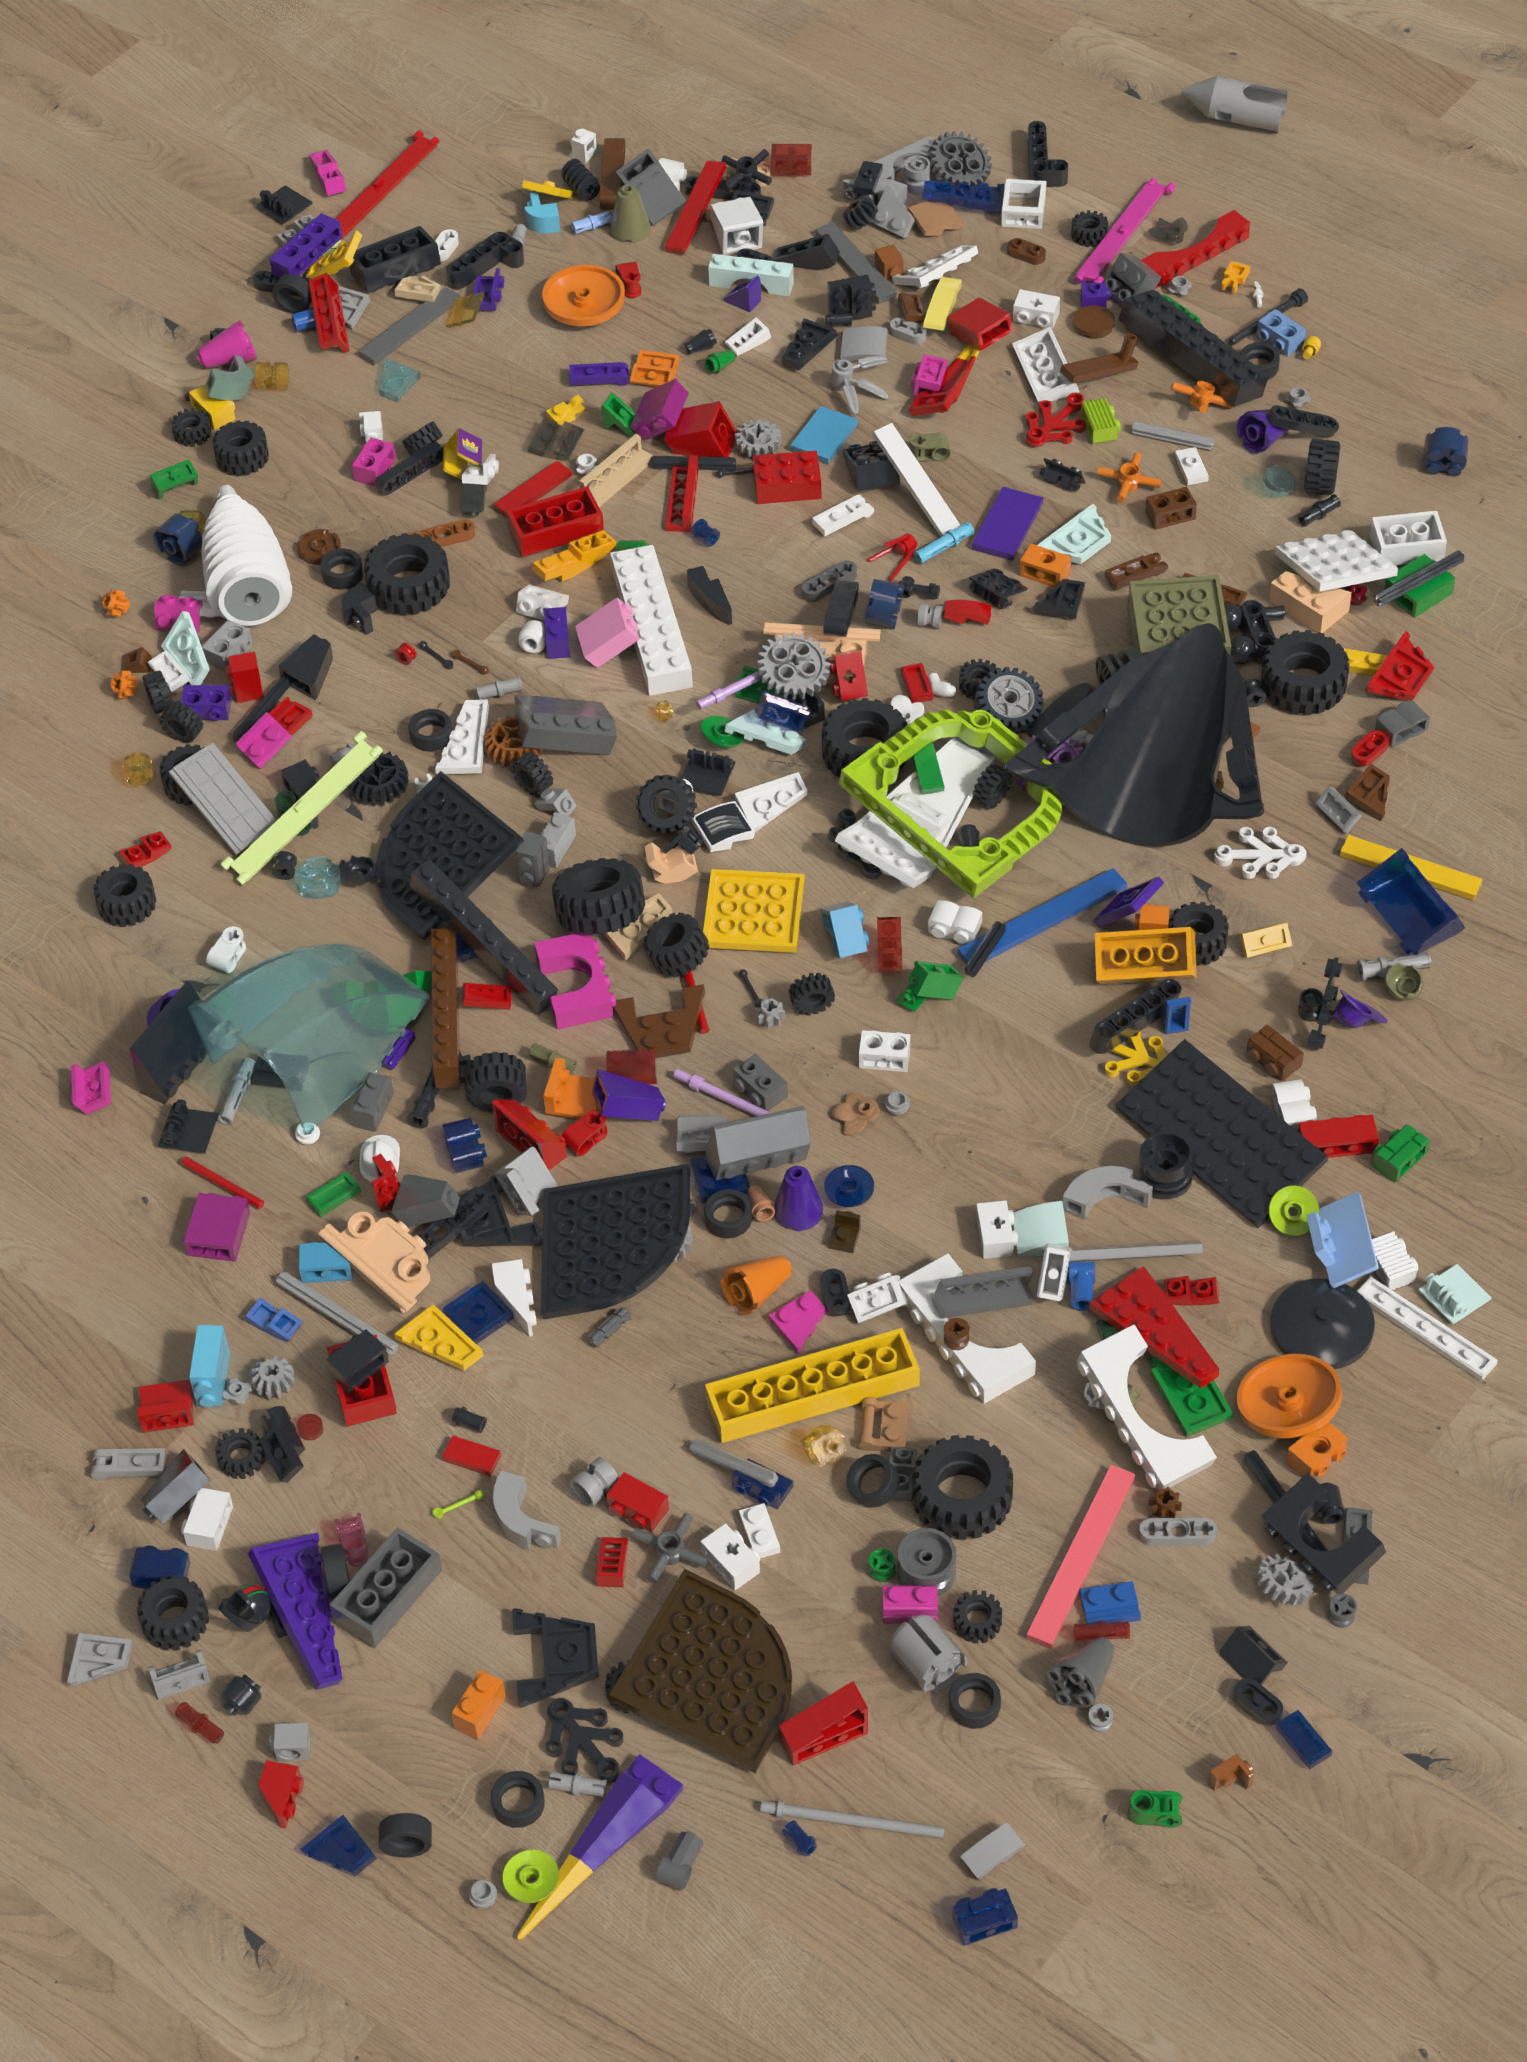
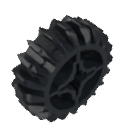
M390 751L386 754L382 752L348 787L352 796H355L358 801L363 800L365 805L370 802L374 806L377 803L384 805L386 801L393 803L394 797L400 798L401 793L406 791V786L409 783L408 769L398 755L392 756Z

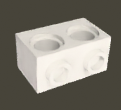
M862 1030L859 1068L908 1072L910 1034Z

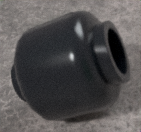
M245 1674L242 1677L234 1676L221 1692V1698L225 1701L222 1707L234 1716L238 1712L242 1715H248L262 1697L259 1691L261 1686Z

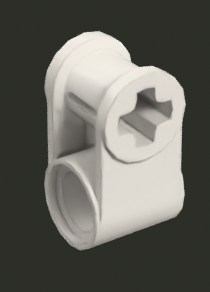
M233 926L223 931L207 955V965L226 973H231L235 969L237 962L246 951L243 931L240 928Z

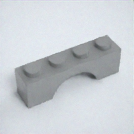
M927 136L874 161V163L883 164V171L879 179L894 180L895 175L904 170V162L908 157L919 155L928 159L929 149L934 139Z

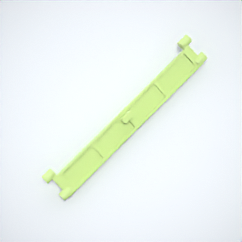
M360 730L352 738L357 745L235 861L228 856L220 863L221 867L226 871L231 867L237 872L239 876L236 880L241 885L248 882L276 853L287 845L370 766L383 750L378 745L371 748L364 741L367 736Z

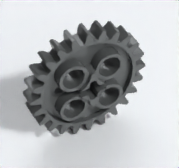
M955 131L951 135L945 132L944 136L940 134L938 139L934 140L929 149L928 159H930V166H934L931 172L938 173L937 179L943 178L942 184L949 182V188L956 185L958 191L961 186L965 191L968 190L969 186L972 190L976 186L981 187L982 183L986 182L991 173L992 163L989 162L991 156H986L989 150L982 149L983 143H976L978 138L970 139L971 134L964 137L962 131L959 135Z

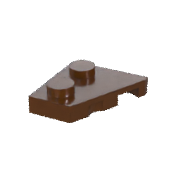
M1370 764L1346 791L1344 797L1379 821H1382L1385 815V803L1390 776L1373 764Z

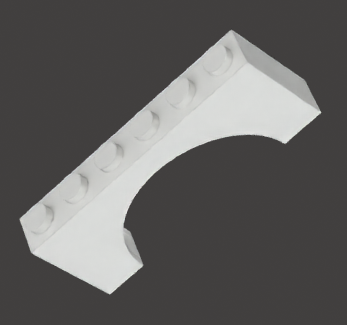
M946 1254L899 1280L898 1283L907 1303L904 1306L910 1311L913 1321L924 1328L928 1340L936 1343L942 1357L952 1363L957 1376L960 1379L964 1378L968 1383L974 1397L978 1396L985 1404L1034 1376L1036 1360L1022 1343L997 1349L982 1347L969 1341L967 1347L959 1351L951 1350L945 1345L944 1325L948 1319L941 1318L932 1298L940 1279L960 1277L963 1272L951 1256Z
M1132 1325L1082 1351L1077 1359V1366L1083 1376H1087L1090 1381L1091 1390L1095 1397L1100 1398L1103 1402L1107 1417L1111 1421L1114 1420L1117 1425L1121 1440L1130 1446L1134 1461L1144 1469L1148 1484L1152 1488L1155 1487V1489L1161 1490L1167 1488V1486L1170 1488L1212 1466L1217 1457L1203 1435L1187 1440L1166 1437L1150 1428L1136 1413L1129 1398L1127 1377L1131 1364L1144 1354L1148 1346L1136 1326Z

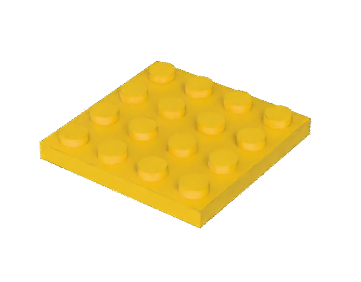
M711 869L703 932L709 941V948L797 953L805 874Z

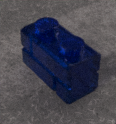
M764 690L755 708L758 718L798 733L802 731L809 714L805 705L777 695L773 696L772 693Z
M992 1888L985 1891L981 1897L975 1899L965 1897L958 1900L956 1905L952 1906V1918L964 1946L1018 1928V1915L1006 1888L1002 1890Z

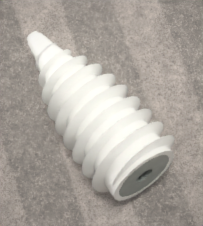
M223 485L218 491L217 502L206 520L202 536V565L207 600L212 609L226 620L245 626L262 624L279 615L289 604L292 597L290 573L279 542L266 519L255 507L238 496L234 488L229 485Z

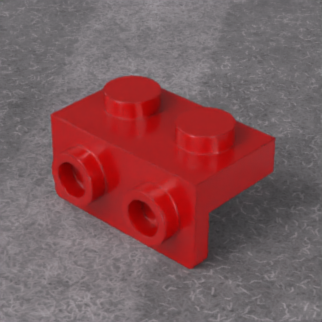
M380 1153L373 1157L378 1178L373 1180L371 1185L377 1207L380 1212L393 1208L400 1183L395 1175L397 1171L391 1160L386 1161Z

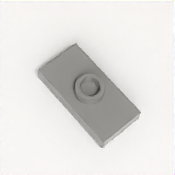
M1328 786L1315 802L1345 833H1349L1362 817L1332 786Z

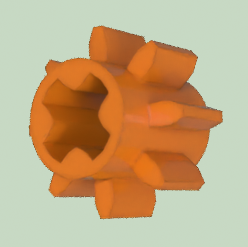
M111 589L110 593L108 592L104 595L102 607L107 609V615L121 617V613L125 614L128 611L130 601L125 597L126 592Z
M122 670L121 673H115L110 682L112 693H118V698L125 699L128 696H134L138 689L137 677L131 676V671Z

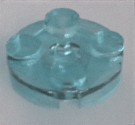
M313 857L307 859L305 865L301 868L298 866L294 878L301 896L307 899L335 896L342 883L339 865L332 863L331 859L327 857ZM317 875H321L322 879L315 880Z

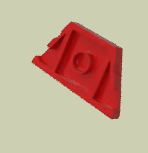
M1405 631L1364 691L1413 701L1435 667L1424 656L1419 646L1414 647L1409 640L1411 635Z

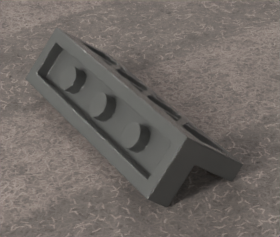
M1031 1266L940 1279L932 1300L941 1318L1032 1305L1035 1297L1028 1284L1034 1271Z

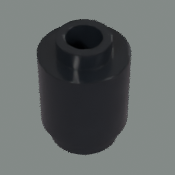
M1329 1482L1322 1483L1321 1485L1327 1490L1330 1500L1317 1511L1318 1516L1325 1524L1338 1523L1343 1519L1345 1512L1339 1487Z

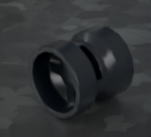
M1308 988L1301 992L1298 1015L1304 1021L1314 1022L1319 1019L1324 1002V995L1321 991L1315 988Z

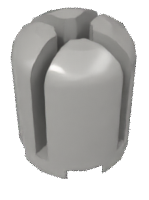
M928 1615L914 1616L909 1619V1624L903 1622L891 1638L890 1648L893 1656L925 1693L929 1690L939 1693L956 1681L953 1675L959 1670L961 1665L966 1668L968 1661L966 1656L933 1617Z

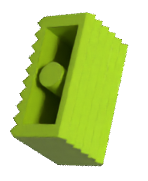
M1105 397L1103 399L1083 401L1081 418L1086 422V430L1092 444L1117 440L1121 426L1119 419L1114 418L1115 411L1113 405H1109Z

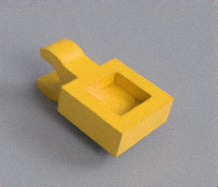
M576 395L570 400L568 405L563 401L546 410V415L557 428H560L575 420V414L585 410L581 404L584 400L579 395Z

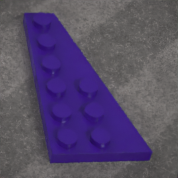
M318 1533L254 1547L248 1552V1556L315 1690L338 1685L343 1679L338 1650L334 1646L333 1637L335 1630L330 1621V1600L326 1577L322 1573L321 1564L323 1561L322 1554L319 1553L318 1542L320 1541Z

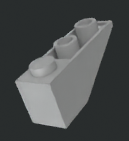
M856 179L843 180V197L855 200L862 195H867L878 206L886 186L893 188L894 193L904 205L907 202V185L891 179H879L873 195L853 192V185Z

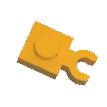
M1231 261L1224 273L1222 290L1231 286L1232 293H1236L1238 284L1243 285L1250 273V266Z

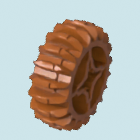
M507 714L505 719L499 717L498 722H492L491 727H487L486 734H484V749L489 760H493L495 765L501 763L503 768L507 765L511 767L512 763L526 752H533L534 755L537 754L538 756L542 755L543 749L522 747L517 714L515 717H510Z

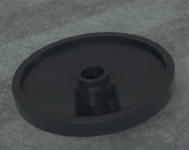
M1314 1278L1295 1283L1280 1294L1272 1309L1270 1325L1274 1341L1285 1355L1305 1354L1315 1356L1330 1364L1334 1369H1339L1356 1362L1367 1352L1373 1340L1375 1320L1367 1300L1354 1288L1347 1284L1333 1288L1330 1285L1329 1279Z

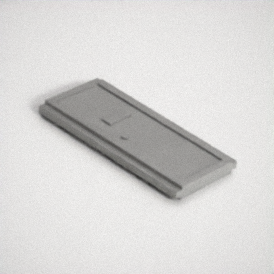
M214 743L204 747L169 771L170 776L236 856L246 851L277 821Z

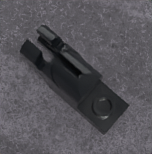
M275 1406L267 1410L270 1419L266 1418V1416H261L262 1427L266 1434L259 1441L280 1482L288 1483L304 1467L299 1455L305 1450V1447L296 1431L294 1423L290 1421L291 1417L284 1406Z

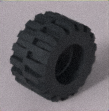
M240 420L234 423L229 422L226 426H221L220 430L214 433L215 436L212 441L217 466L223 472H228L229 475L236 474V476H241L242 474L250 475L251 472H257L259 468L265 466L264 463H267L269 452L265 431H263L261 426H257L256 423H250L246 420L244 422Z
M1315 438L1311 440L1305 473V493L1332 495L1334 493L1340 455L1339 441Z
M190 744L185 745V747L179 746L174 751L170 750L168 756L162 758L160 774L165 794L169 796L170 800H176V803H185V805L193 803L170 776L169 771L204 747L200 748V745L196 744L194 746H190Z
M657 775L653 779H648L645 782L646 784L641 786L639 789L641 792L636 797V800H638L636 810L639 811L638 816L643 820V824L651 828V830L660 833H675L691 823L690 820L695 817L696 813L694 811L697 808V803H695L696 795L692 792V787L685 780L671 775ZM664 790L674 792L679 800V808L670 818L660 817L654 808L656 796Z
M119 864V867L112 866L109 871L105 870L101 873L102 877H97L96 884L93 887L99 914L107 923L111 921V925L114 926L120 924L121 927H126L128 924L133 926L136 925V922L141 923L145 921V917H150L151 911L155 910L156 896L152 879L147 871H143L142 867L138 866L135 868L134 864H129L128 866Z
M1190 902V905L1183 904L1181 909L1176 908L1174 910V913L1169 918L1168 928L1191 927L1195 932L1204 934L1195 935L1196 966H1200L1201 963L1208 965L1211 960L1214 962L1219 960V956H1223L1227 947L1229 923H1227V917L1223 915V911L1220 909L1216 910L1212 904L1206 905V902H1200V904Z
M679 912L677 915L672 913L668 917L664 916L660 918V921L654 922L652 924L653 927L647 931L648 935L644 937L645 944L643 945L659 973H664L668 977L671 975L679 977L680 974L684 976L689 971L697 969L696 966L704 962L703 958H706L708 955L709 941L695 918L690 914L685 915Z
M506 1052L483 1053L481 1056H475L465 1066V1096L472 1106L479 1107L480 1110L493 1112L492 1102L495 1099L516 1100L520 1104L521 1101L525 1100L527 1094L526 1067L521 1059H517V1056L513 1054L508 1055Z
M172 1575L171 1579H166V1576L161 1577L160 1582L156 1583V1581L150 1583L151 1588H145L142 1591L143 1597L138 1599L139 1607H137V1614L146 1639L149 1642L152 1641V1644L157 1648L162 1645L163 1650L168 1651L170 1647H173L174 1651L180 1650V1646L183 1645L187 1648L191 1646V1641L197 1642L200 1639L199 1633L204 1634L207 1629L206 1624L209 1623L208 1609L203 1592L194 1581L189 1582L187 1577L183 1576L181 1579H178V1575ZM172 1607L186 1608L176 1618L163 1619L160 1617L166 1610Z

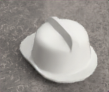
M388 1135L373 1136L362 1144L359 1167L362 1176L369 1182L378 1178L373 1157L380 1153L386 1161H392L398 1172L400 1158L399 1143Z

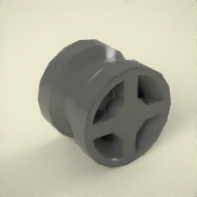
M1344 1593L1337 1594L1331 1599L1328 1611V1619L1331 1624L1339 1628H1346L1354 1622L1357 1610L1355 1599Z

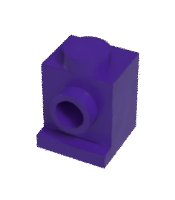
M1081 280V308L1090 305L1106 308L1107 301L1111 300V289L1106 288V283H1086L1085 280Z

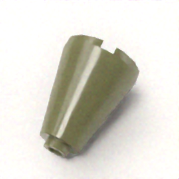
M624 185L618 189L612 215L611 235L620 242L631 240V243H636L649 235L650 222L637 188L632 185Z

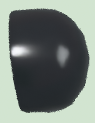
M352 855L347 863L341 859L338 866L345 882L352 886L365 885L376 875V864L371 858L365 856L355 857Z

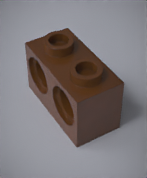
M1183 487L1146 497L1145 513L1154 529L1157 530L1195 520L1197 503L1189 489Z

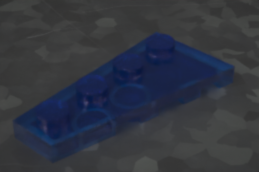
M924 180L922 199L964 206L969 209L985 210L990 213L1002 212L1004 184H997V187H989L988 183L970 186L968 182L952 185L950 181Z

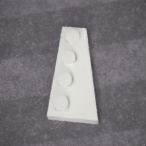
M961 245L941 254V258L930 259L924 262L925 266L908 269V274L904 276L900 274L892 276L893 282L896 285L917 286V288L929 285L931 280L943 277L945 272L957 269V265L971 261V257L978 254L977 246Z
M465 700L456 720L457 725L449 736L450 741L442 752V759L436 765V774L440 771L444 774L482 773L484 734H486L489 711L488 700Z

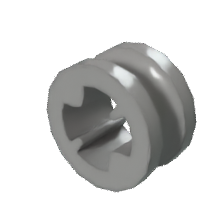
M1096 1704L1090 1708L1088 1713L1090 1728L1097 1732L1109 1730L1113 1723L1112 1709L1105 1704ZM1101 1714V1716L1105 1718V1721L1100 1722L1099 1718H1096V1715Z

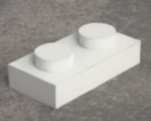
M765 1504L739 1510V1516L750 1547L757 1551L760 1558L781 1553L780 1545Z

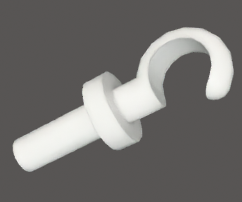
M1255 281L1253 284L1256 286V289L1253 293V298L1256 299L1257 307L1260 308L1262 307L1261 299L1263 298V292L1260 284Z

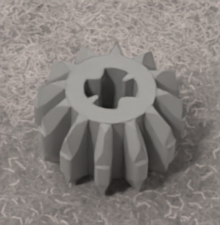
M275 1355L272 1360H269L265 1356V1362L256 1361V1368L251 1369L252 1387L254 1390H257V1394L260 1397L266 1394L269 1400L273 1395L280 1399L281 1393H289L290 1386H293L295 1383L294 1369L289 1365L286 1358L280 1360Z

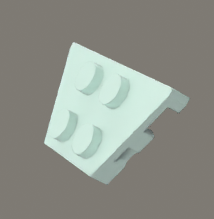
M1092 504L1039 543L1038 546L1071 556V562L1082 564L1111 542V534L1104 526L1102 517L1098 516L1096 506Z

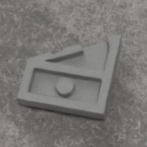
M886 186L877 206L878 212L871 222L907 238L915 219L906 210L903 202L898 199L893 188Z
M79 1633L67 1680L68 1685L74 1687L128 1669L133 1641L131 1639Z

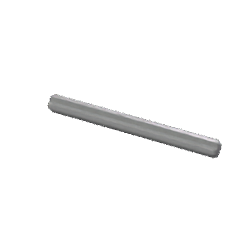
M287 1272L278 1275L276 1283L355 1335L360 1334L365 1329L372 1335L377 1334L378 1340L386 1347L388 1356L396 1354L399 1347L396 1342Z

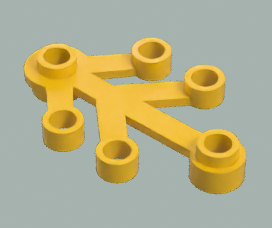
M1141 1031L1136 1034L1137 1036L1127 1039L1129 1043L1133 1044L1135 1050L1121 1044L1112 1049V1052L1129 1059L1107 1062L1105 1064V1075L1114 1078L1122 1070L1143 1065L1150 1067L1142 1071L1131 1070L1127 1073V1084L1134 1087L1167 1056L1161 1037L1152 1036L1148 1041V1049L1156 1054L1157 1059L1148 1055L1141 1039Z

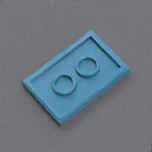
M820 406L790 445L791 451L817 450L818 460L829 464L858 426V419Z

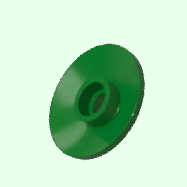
M710 716L701 723L700 728L704 737L716 745L736 747L744 741V734L735 731L733 734L725 732L726 724L733 721L732 719L723 716Z

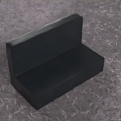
M687 825L662 851L666 854L679 842L692 855L703 843V840Z
M1251 1626L1237 1627L1220 1649V1654L1245 1678L1254 1679L1261 1685L1271 1672L1282 1671L1288 1663Z

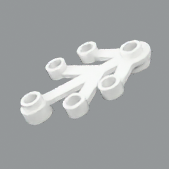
M1243 827L1239 832V840L1243 843H1248L1256 850H1232L1227 845H1221L1215 850L1214 855L1215 863L1223 867L1229 866L1233 859H1257L1253 863H1245L1243 865V877L1247 879L1254 878L1256 873L1267 864L1265 874L1267 877L1274 879L1288 865H1300L1306 859V850L1301 845L1288 844L1277 836L1275 828L1266 827L1263 830V840L1279 848L1271 849L1253 836L1254 832L1251 828ZM1272 859H1280L1277 863H1269Z

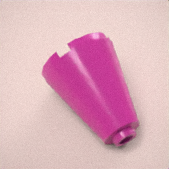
M241 320L235 322L199 348V353L196 355L201 366L205 365L206 368L230 365L234 355L241 356L244 362L257 359L253 344L248 333L244 332V325Z

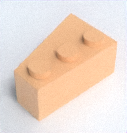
M1285 571L1271 582L1269 602L1275 606L1283 605L1286 613L1317 633H1323L1349 612L1352 592L1339 588L1320 592L1302 576Z

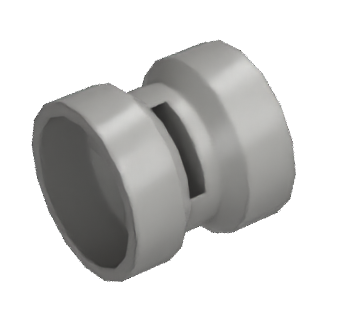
M921 603L917 624L920 626L930 624L933 627L940 628L943 618V606L929 607L928 604Z

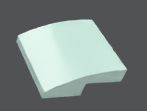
M1062 1201L1034 1205L1013 1213V1229L1017 1232L1018 1246H1016L1018 1258L1043 1256V1250H1045L1047 1243L1069 1246Z

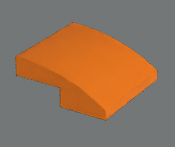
M639 350L637 361L633 365L630 383L658 387L675 379L681 361L680 355Z

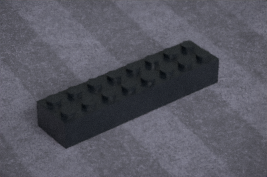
M1149 290L1124 299L1118 320L1198 381H1204L1213 385L1215 388L1214 393L1222 397L1230 405L1235 407L1263 397L1269 375L1262 371L1259 366L1250 362L1244 355L1234 350L1231 345L1219 339L1216 334L1203 327L1201 323L1192 319L1186 312L1176 307L1173 302L1160 295L1158 291Z

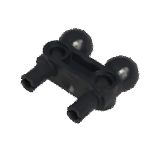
M1247 600L1239 606L1229 603L1225 604L1229 632L1239 628L1242 632V635L1234 637L1230 641L1231 659L1241 664L1247 663L1252 659L1262 663L1266 648L1276 639L1269 621L1284 620V606L1265 607L1256 600Z

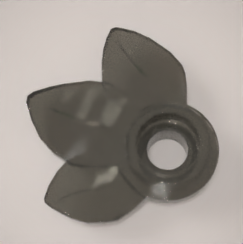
M1183 217L1175 220L1173 224L1158 218L1156 228L1148 229L1152 237L1175 245L1183 241L1188 225Z

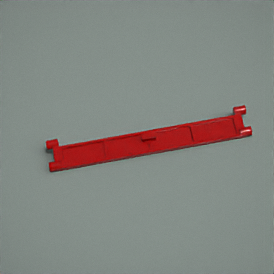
M420 130L411 137L414 142L336 218L341 224L343 236L341 239L437 147L440 142L437 137H433L431 140L423 137L424 134Z

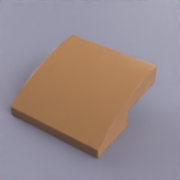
M947 199L929 200L908 208V212L915 219V223L926 236H942L944 229L961 230L964 224Z

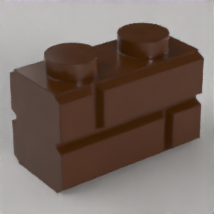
M1267 1024L1258 1033L1256 1032L1247 1042L1246 1053L1253 1062H1259L1263 1065L1269 1075L1277 1076L1282 1081L1288 1078L1291 1073L1297 1071L1302 1065L1304 1053Z

